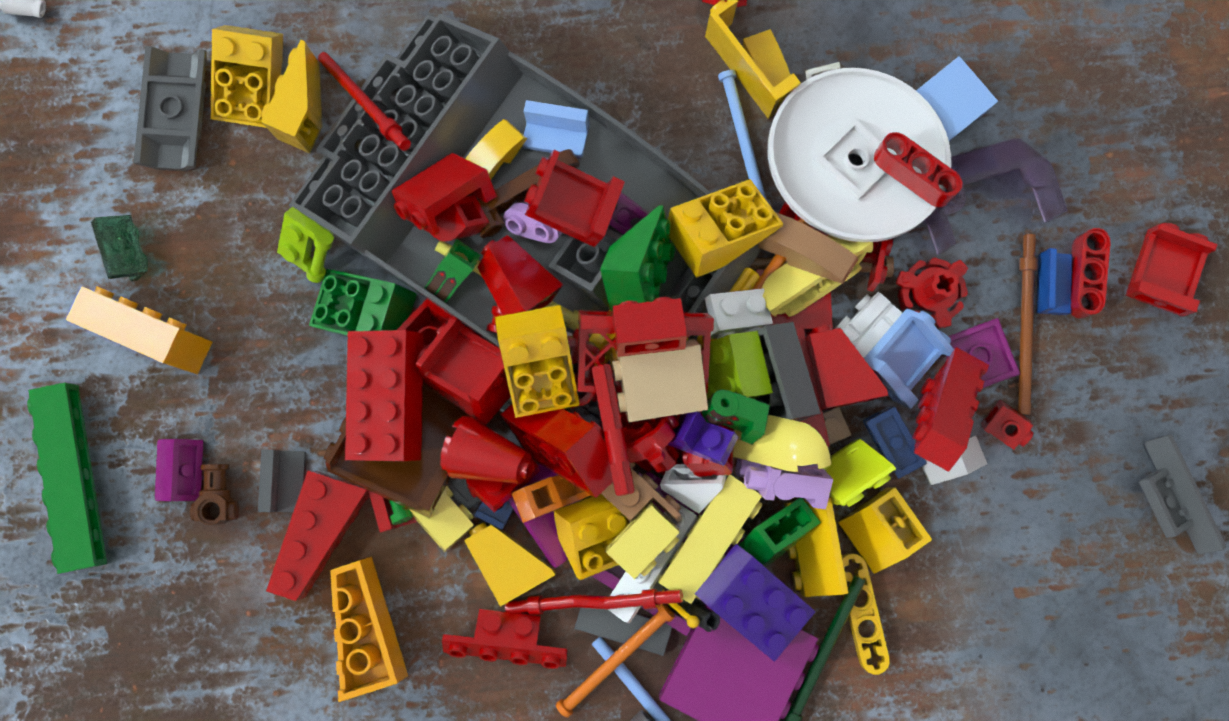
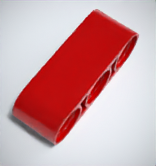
M892 132L885 136L874 153V161L880 169L934 207L946 206L961 191L962 179L956 171L900 132ZM887 148L894 150L897 155L891 154ZM913 167L919 168L922 174L916 172ZM939 185L944 186L947 189V192L943 191L939 187Z
M1092 228L1077 236L1072 244L1071 315L1078 319L1101 312L1106 303L1111 240L1104 229ZM1087 238L1094 241L1095 250L1089 248ZM1085 267L1091 270L1092 280L1085 276ZM1082 297H1086L1089 300V310L1083 307Z

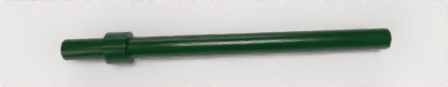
M854 575L848 587V594L844 595L786 717L781 719V721H802L803 716L801 713L866 582L861 577Z

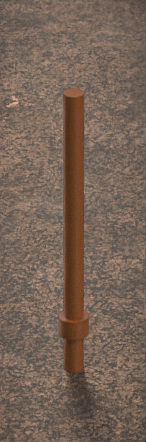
M1035 234L1023 235V258L1019 259V271L1022 272L1018 412L1022 415H1031L1035 272L1038 271V258H1035Z

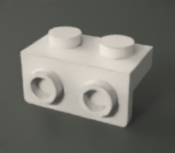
M764 288L710 294L704 298L708 314L714 318L711 339H718L729 334L756 331L764 326L772 325L771 314L765 307L766 302L763 298Z

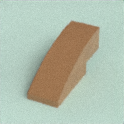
M776 213L783 222V227L759 242V248L786 257L787 263L790 266L843 284L857 263L858 257L817 230L790 217Z

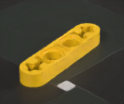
M847 553L842 555L843 566H848L850 559L854 563H859V568L855 570V575L866 580L862 589L867 594V602L861 607L854 605L848 617L858 660L865 671L873 675H879L887 670L890 661L868 567L861 556ZM844 570L846 583L848 581L851 582L853 579L852 574ZM864 620H871L875 626V631L870 637H862L859 633V624ZM878 640L879 644H872L874 653L881 656V660L877 661V667L874 668L872 664L866 661V659L871 658L870 648L867 646L862 648V643H874Z

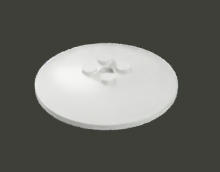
M840 68L826 71L807 79L785 98L773 119L769 131L768 161L771 175L781 196L789 207L809 225L830 236L843 240L878 242L889 240L911 231L921 224L936 207L927 203L880 169L874 161L876 149L889 133L900 132L951 168V151L948 137L941 120L931 105L906 83L875 70ZM887 148L891 154L897 155L894 150ZM848 155H859L862 158L863 164L860 166L853 165L849 161ZM913 167L916 172L922 174L919 168ZM939 185V187H940L943 191L946 190V188H945L944 186Z

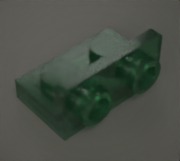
M131 215L95 217L91 221L108 279L129 277L130 281H138L148 272V259L142 252L139 243V231L133 224Z

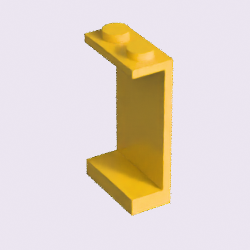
M722 0L710 10L705 37L731 70H735L737 79L769 119L777 113L785 98L795 88L800 86L801 82L793 73L775 87L770 83L728 28L732 25L738 0H728L727 2Z

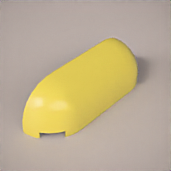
M828 235L827 237L858 257L857 263L845 280L847 281L862 269L859 263L867 252L872 253L873 242H854ZM786 263L771 273L762 286L764 288L763 298L766 302L765 307L774 317L777 314L785 313L791 317L831 292L841 283L795 268Z
M768 415L765 434L753 444L741 441L742 432L734 431L739 438L733 448V457L792 472H798L797 466L816 464L818 469H822L831 465L830 453L824 439L813 427L806 423Z

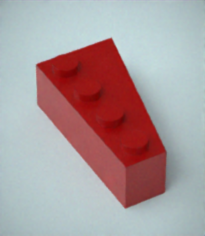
M956 347L934 379L929 377L920 391L923 394L918 404V408L921 411L915 422L918 424V427L913 434V438L916 440L915 454L948 472L952 469L967 449L974 423L972 418L979 404L976 397L978 392L980 393L983 389L985 382L981 377L986 374L989 364Z
M307 471L266 592L293 601H298L307 596L326 566L328 559L341 543L342 537L360 513L359 511L365 501L369 499L370 496L367 489L318 471Z

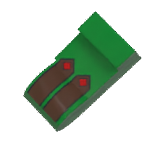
M456 239L438 264L424 289L446 303L463 280L472 272L481 255ZM455 252L463 253L467 257L468 261L463 259Z
M723 389L716 391L707 400L708 410L702 411L706 422L717 426L725 425L742 432L740 440L749 444H753L765 434L770 405Z

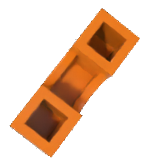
M559 475L546 478L512 493L523 523L591 496Z

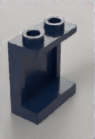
M887 406L863 420V424L880 454L895 466L896 469L892 473H895L898 479L927 464L924 458L914 453L915 441L896 407Z

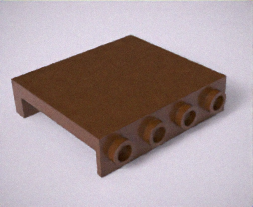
M423 382L421 460H345V417L339 429L341 435L336 443H330L324 454L327 470L332 474L430 518L451 478L445 475L447 471L442 470L440 465L444 440L447 435L452 437L457 428L452 427L455 421L462 416L469 415Z

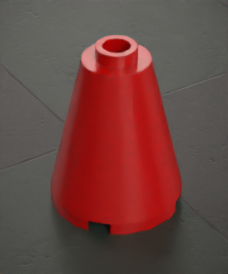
M462 416L452 425V427L457 429L452 437L446 436L441 451L440 465L442 470L447 471L446 476L456 479L521 484L525 479L528 480L534 471V462L529 452L475 418Z

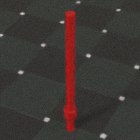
M320 53L318 61L377 123L382 135L387 140L393 141L402 151L408 150L411 147V141L402 133V127L394 119L388 118L328 53Z

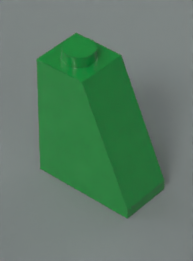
M799 498L755 527L738 546L752 555L766 568L821 522L803 498Z

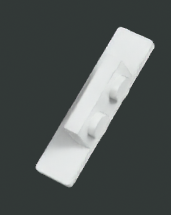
M680 505L681 509L678 512L681 514L682 520L677 524L664 512L679 528L680 533L676 536L679 538L678 543L668 553L662 551L654 559L657 564L646 576L643 577L639 574L634 580L625 572L610 596L642 593L644 589H652L698 519L697 515ZM641 606L608 610L624 622L630 623Z

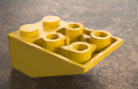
M229 25L212 29V120L266 128L261 123L262 111L266 103L271 102L276 92V81L281 74L283 61L282 33Z
M300 40L297 48H293L289 54V65L284 75H280L276 81V92L271 102H267L263 108L261 123L278 140L310 153L322 129L320 63L306 42Z
M751 179L670 208L668 217L671 224L670 240L674 243L696 278L726 266L783 227V222Z
M561 305L495 317L498 342L515 418L578 406L577 388Z

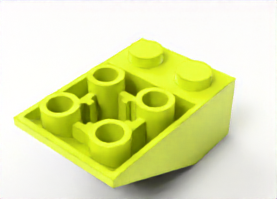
M861 439L852 441L831 455V465L822 468L833 478L829 495L832 505H847L848 507L864 498L862 492L867 488L874 487L876 489L891 479L889 473L896 469L891 462Z

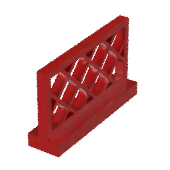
M578 310L577 391L596 392L594 384H585V371L594 363L601 365L602 363L598 359L611 347L617 351L615 337L610 339L606 335L614 334L613 311ZM683 313L687 338L690 335L702 336L701 355L706 394H708L711 331L714 328V318L708 313ZM586 334H601L608 343L596 355H593L586 347ZM587 353L591 357V359L585 364V356ZM614 379L616 392L622 393L621 383Z

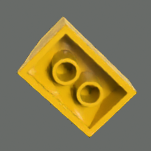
M831 497L828 499L826 510L813 508L805 499L804 501L821 523L787 550L789 559H794L796 571L792 572L795 590H800V594L804 597L848 594ZM793 502L784 503L785 507H787Z

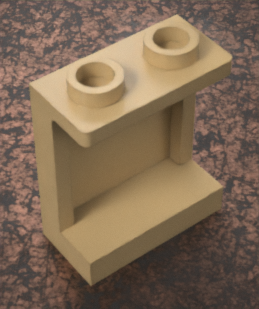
M695 339L686 340L684 350L623 357L617 356L618 360L612 361L615 381H621L622 393H617L620 413L625 412L629 422L708 410L701 347Z

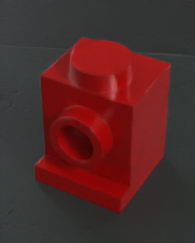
M1002 400L996 403L981 422L984 431L992 434L1013 450L1018 445L1024 447L1034 434L1031 431L1033 427L1032 422ZM1008 425H1015L1017 427L1012 434L1005 432Z

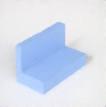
M526 100L523 112L526 119L524 136L527 140L522 145L523 148L552 153L554 149L559 152L571 149L576 157L581 158L584 154L590 127L588 110Z

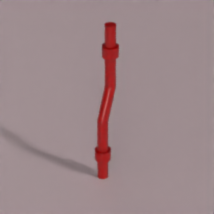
M654 588L644 589L642 593L617 596L569 595L543 598L542 595L529 596L527 600L509 601L505 604V611L508 613L528 612L530 615L543 614L546 610L567 608L608 610L643 606L644 609L658 608L660 604L683 602V591L681 589L658 591Z

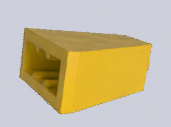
M485 522L469 530L468 532L471 537L464 540L500 607L556 575V571L551 565L494 525L487 527Z

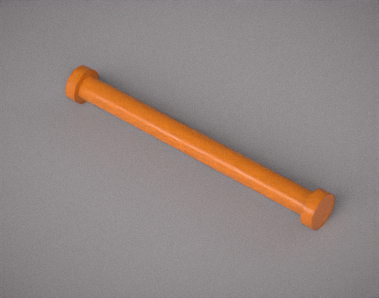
M661 604L657 608L658 612L565 700L560 699L556 703L557 710L564 717L569 718L573 714V709L666 621L671 622L675 618L673 611L666 604Z

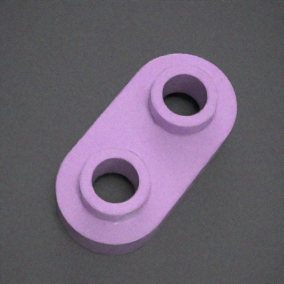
M514 203L504 213L503 220L507 229L517 236L545 243H553L562 235V232L526 216L525 212L528 204Z

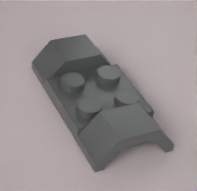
M145 46L133 163L156 170L187 172L196 168L198 140H201L206 82L204 81L206 50L199 49L193 54L170 53L152 46Z

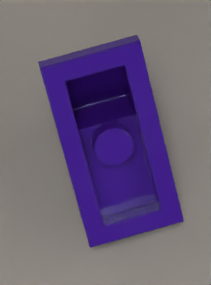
M699 412L681 415L678 420V427L673 430L675 437L668 445L725 466L739 438L734 431L706 422Z

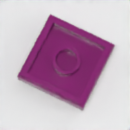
M998 318L948 336L951 339L950 345L953 349L958 347L989 364L986 374L981 377L985 381L983 388L1020 375Z

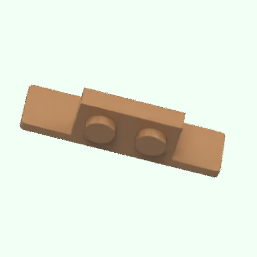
M634 462L630 463L635 488L634 493L617 496L613 483L601 493L630 522H633L652 501L677 524L682 520V516L678 512L681 509L680 505L669 495L663 498L656 492L655 489L658 485L645 473L640 477L632 469L635 466Z

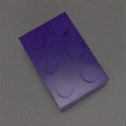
M735 544L695 593L710 609L774 662L816 612L737 544Z

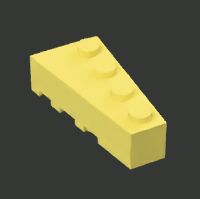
M727 475L723 489L703 509L705 510L703 515L698 516V519L687 534V539L685 542H682L669 562L670 565L668 568H665L658 582L669 590L681 589L683 591V599L692 604L695 598L700 600L695 595L696 591L725 558L724 553L730 544L733 546L738 544L745 532L741 527L748 517L754 519L762 507L763 503L759 501L762 495L753 489H747L743 482L732 475Z

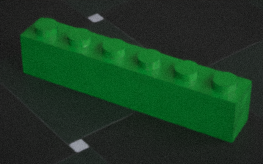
M64 382L28 390L29 399L27 407L34 423L32 438L37 446L39 455L37 470L43 480L42 501L47 507L49 518L46 528L49 536L52 538V563L57 569V574L107 565L79 385Z

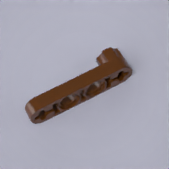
M567 149L560 152L557 160L576 169L580 166V162L573 150ZM538 165L495 189L497 197L486 203L478 199L481 208L489 220V223L479 232L481 238L492 237L506 226L501 214L506 212L514 203L523 202L531 184L537 185L540 176L535 174Z

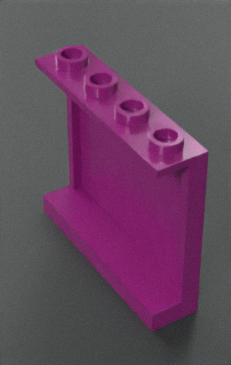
M720 617L719 627L715 631L711 629V632H707L700 626L691 629L659 693V699L698 721H778L779 718L784 719L791 706V702L788 700L793 689L797 691L804 680L805 674L802 671L807 661L812 662L817 654L819 645L816 642L818 638L800 630L774 662Z

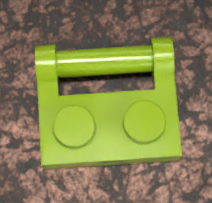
M291 207L284 214L277 253L282 255L288 262H292L305 271L309 281L319 283L325 277L326 270L324 264L327 252L332 247L334 237L322 226L294 207ZM313 241H314L315 252H314V256H313V259H312V258L310 257V254H311V250H312V246H313Z

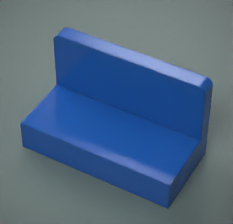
M1049 248L1038 254L1036 313L1053 315L1071 314L1072 254L1057 253L1056 248Z

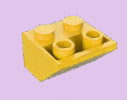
M896 487L885 488L837 522L873 574L906 559L932 540Z
M602 494L597 498L592 496L554 510L558 539L579 580L619 565L606 553V548L626 528L629 520Z

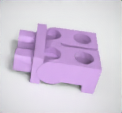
M738 458L735 467V474L738 477H744L746 488L758 490L765 500L774 501L775 495L782 500L800 497L805 498L813 508L826 510L833 483V478L824 469H818L816 464L797 466L798 472H792Z

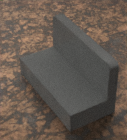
M261 449L258 512L294 511L305 480L306 452Z

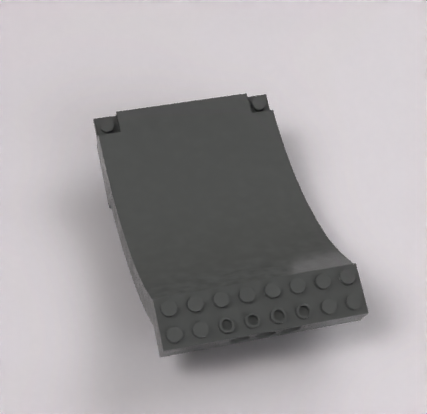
M428 14L398 56L393 57L386 53L361 87L364 93L388 118L394 119L402 127V133L411 141V147L406 151H402L393 141L387 140L380 132L377 123L352 99L316 150L324 157L289 206L306 215L329 231L334 237L408 285L451 316L458 318L464 325L500 348L497 334L486 331L487 325L492 322L493 318L491 313L492 306L498 307L481 275L472 271L446 303L424 289L444 255L435 251L439 242L438 239L434 238L424 229L419 230L409 220L400 218L394 208L396 201L391 192L393 189L451 153L465 159L478 142L503 119L508 120L524 135L526 119L523 111L526 100L588 110L590 127L584 154L581 158L577 157L580 162V166L577 169L605 183H608L613 176L625 181L621 192L648 213L652 212L659 205L664 206L665 216L668 219L670 208L708 195L711 192L660 151L609 114L533 64L510 52L499 38L443 14H439L437 17ZM522 146L511 163L503 162L492 178L491 182L494 190L537 166L542 157L549 158L551 153L524 149ZM633 218L630 223L632 226H635L641 220ZM610 224L605 237L595 247L564 233L555 242L545 243L517 236L511 233L506 226L492 237L483 239L477 233L474 236L458 239L480 254L479 261H481L483 258L481 252L491 240L497 242L506 235H509L563 284L553 300L554 302L572 312L574 310H610L600 268L609 247L623 236ZM456 240L445 241V242L449 243L450 245H453V243H454ZM756 244L726 266L696 278L675 247L674 259L672 262L669 261L667 266L666 281L664 284L661 283L659 288V298H681L683 313H708L704 298L710 294L729 292L743 270L751 266L762 249ZM564 322L566 331L573 334L574 330L567 327V323ZM690 335L688 340L695 339L697 341L698 336ZM590 400L589 403L581 406L601 420L598 401Z

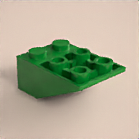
M659 205L609 247L600 271L610 311H613V306L625 301L643 303L652 302L659 298L661 283L664 284L667 278L669 261L672 262L675 256V245L670 243L669 237L671 224L670 220L666 219L664 206Z
M326 269L309 326L348 337V331L397 330L410 317L417 293L396 283Z

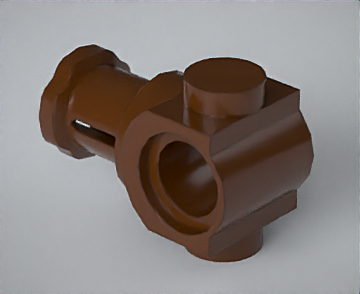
M230 464L201 465V470L204 471V490L199 491V497L191 504L190 517L192 521H200L204 525L225 524L229 520L238 519L239 504L231 497V490L226 489V471L230 469ZM214 503L220 507V515L216 519L210 515V507Z

